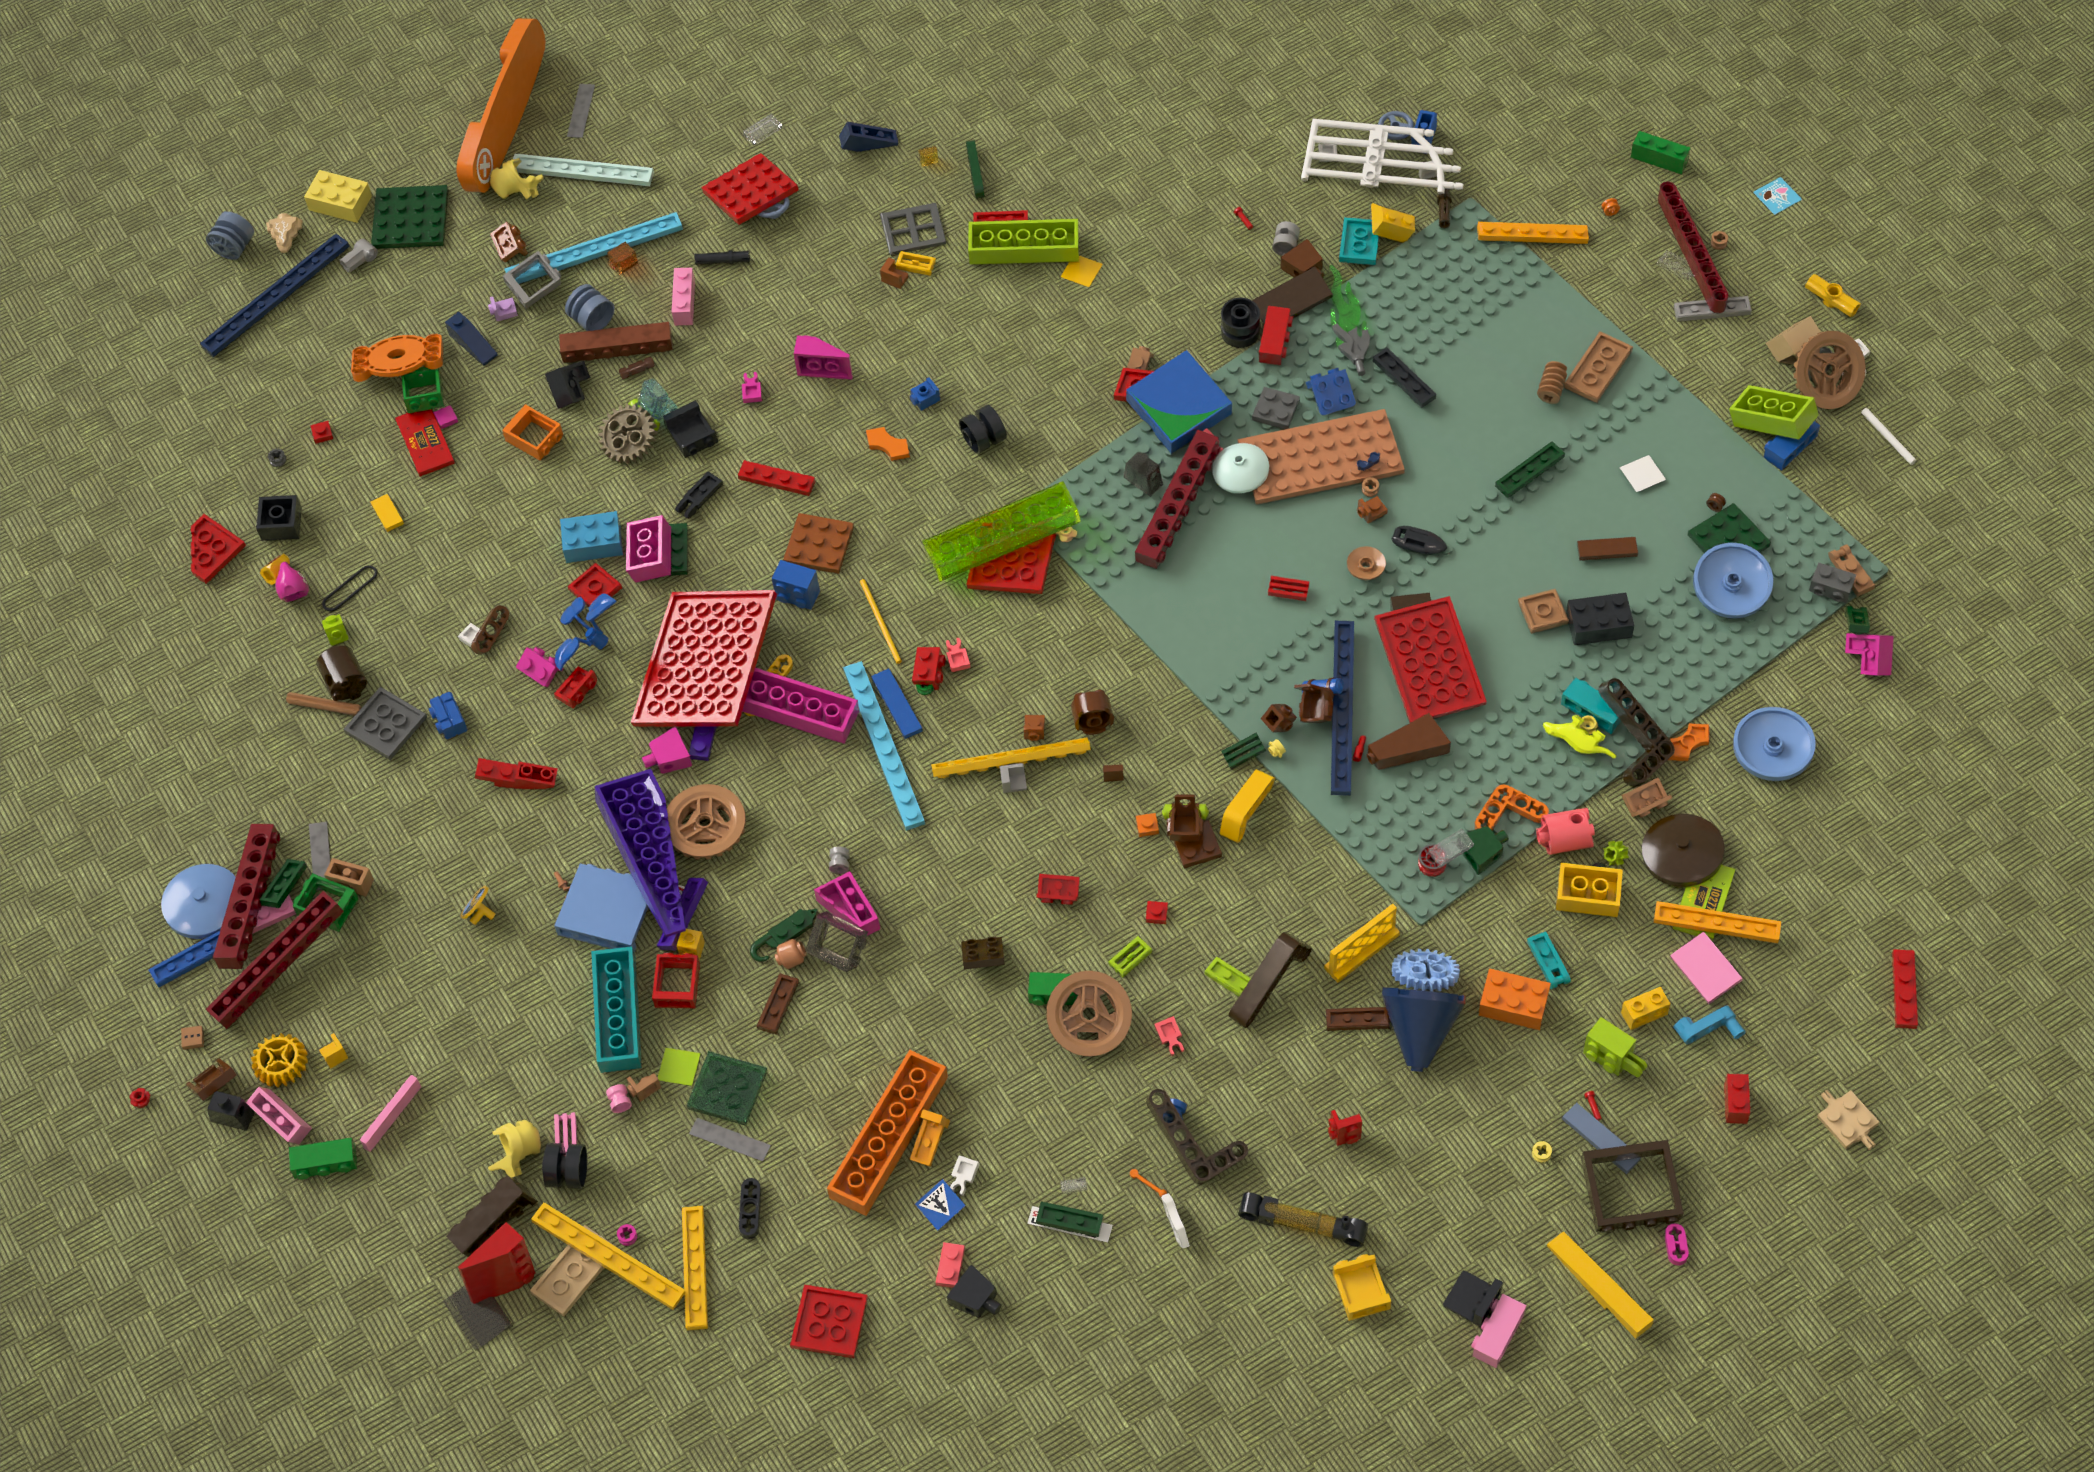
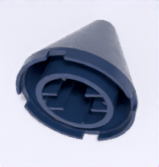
M1382 987V998L1406 1065L1411 1066V1071L1423 1072V1069L1428 1068L1464 1008L1466 996Z

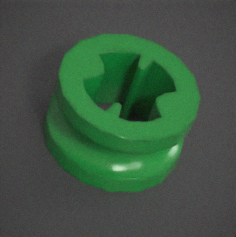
M916 684L917 692L921 695H929L934 690L933 685L922 688L920 684Z

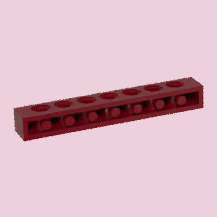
M1197 430L1135 550L1136 562L1155 569L1158 568L1160 563L1164 562L1166 550L1172 546L1175 532H1179L1183 517H1186L1189 513L1191 501L1194 502L1197 497L1198 487L1203 485L1206 472L1212 468L1214 456H1218L1220 452L1219 437Z
M274 824L250 825L213 955V959L219 969H242L244 961L248 958L247 950L249 944L252 943V933L257 925L258 911L262 908L260 898L267 889V879L271 875L272 861L276 858L275 850L281 838Z
M323 891L205 1010L223 1027L228 1029L344 911Z

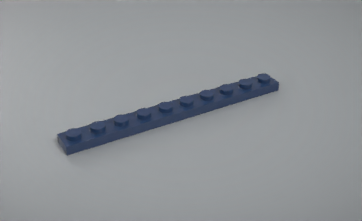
M337 233L334 234L200 343L201 348L212 357L216 356L348 249V242Z
M1335 620L1333 678H1341L1344 682V689L1342 693L1333 696L1331 795L1351 796L1354 621Z

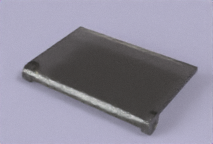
M463 1286L443 1301L475 1351L504 1330L507 1331L513 1327L495 1297H488L473 1304L466 1287Z

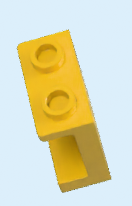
M1364 1254L1357 1257L1356 1260L1349 1262L1348 1260H1343L1333 1266V1276L1349 1321L1391 1308V1299L1389 1293L1386 1294L1376 1265L1375 1255L1369 1256Z

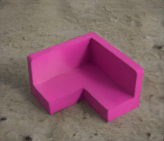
M1846 633L1845 653L1862 654L1861 674L1891 675L1894 636Z

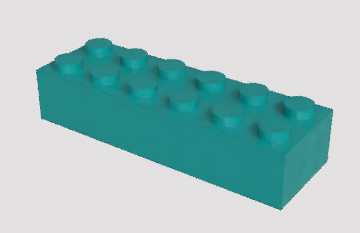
M633 947L591 951L596 1058L600 1073L642 1068L637 970Z

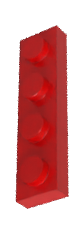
M745 460L738 473L739 480L810 496L816 482L813 476Z
M1893 949L1895 1028L1917 1029L1914 950Z

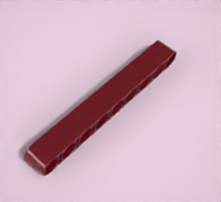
M1669 181L1663 182L1660 185L1658 194L1659 205L1710 310L1714 313H1722L1726 309L1728 292L1676 185Z

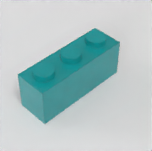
M1575 677L1563 692L1561 705L1581 717H1594L1598 727L1612 734L1621 723L1618 716L1600 696L1599 690L1594 689L1587 682Z

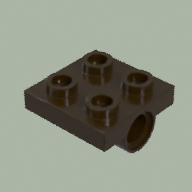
M992 936L986 939H969L961 942L964 970L1005 965L1002 937Z

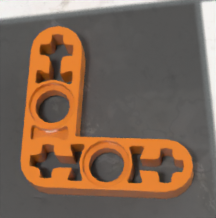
M1499 785L1476 818L1475 830L1482 828L1480 826L1485 823L1486 817L1489 819L1487 826L1493 830L1507 808L1536 823H1541L1542 815H1547L1549 809L1544 803L1508 785ZM1504 792L1507 793V796H1503L1500 802V794H1503ZM1523 800L1527 805L1521 808L1516 805V802ZM1495 806L1499 809V812L1496 814L1490 813L1488 808ZM1543 811L1542 814L1536 815V812Z

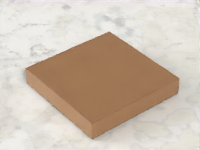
M1556 589L1518 598L1519 606L1531 634L1566 625L1569 622Z

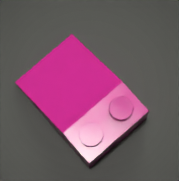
M808 335L797 336L794 348L797 376L852 380L853 375L849 354L817 337Z

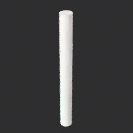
M1868 408L1863 409L1861 413L1910 465H1913L1916 459Z

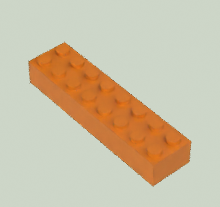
M912 1050L908 1051L827 1187L830 1199L867 1216L923 1121L920 1117L923 1109L927 1111L930 1109L947 1080L946 1066Z

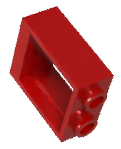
M673 953L657 954L652 994L655 1008L696 1009L700 972L698 955L692 953H685L683 955H674ZM664 968L692 969L690 992L662 991Z

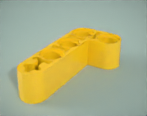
M1257 769L1253 772L1226 808L1220 828L1221 836L1236 843L1241 841L1246 830L1247 821L1272 789L1275 777Z

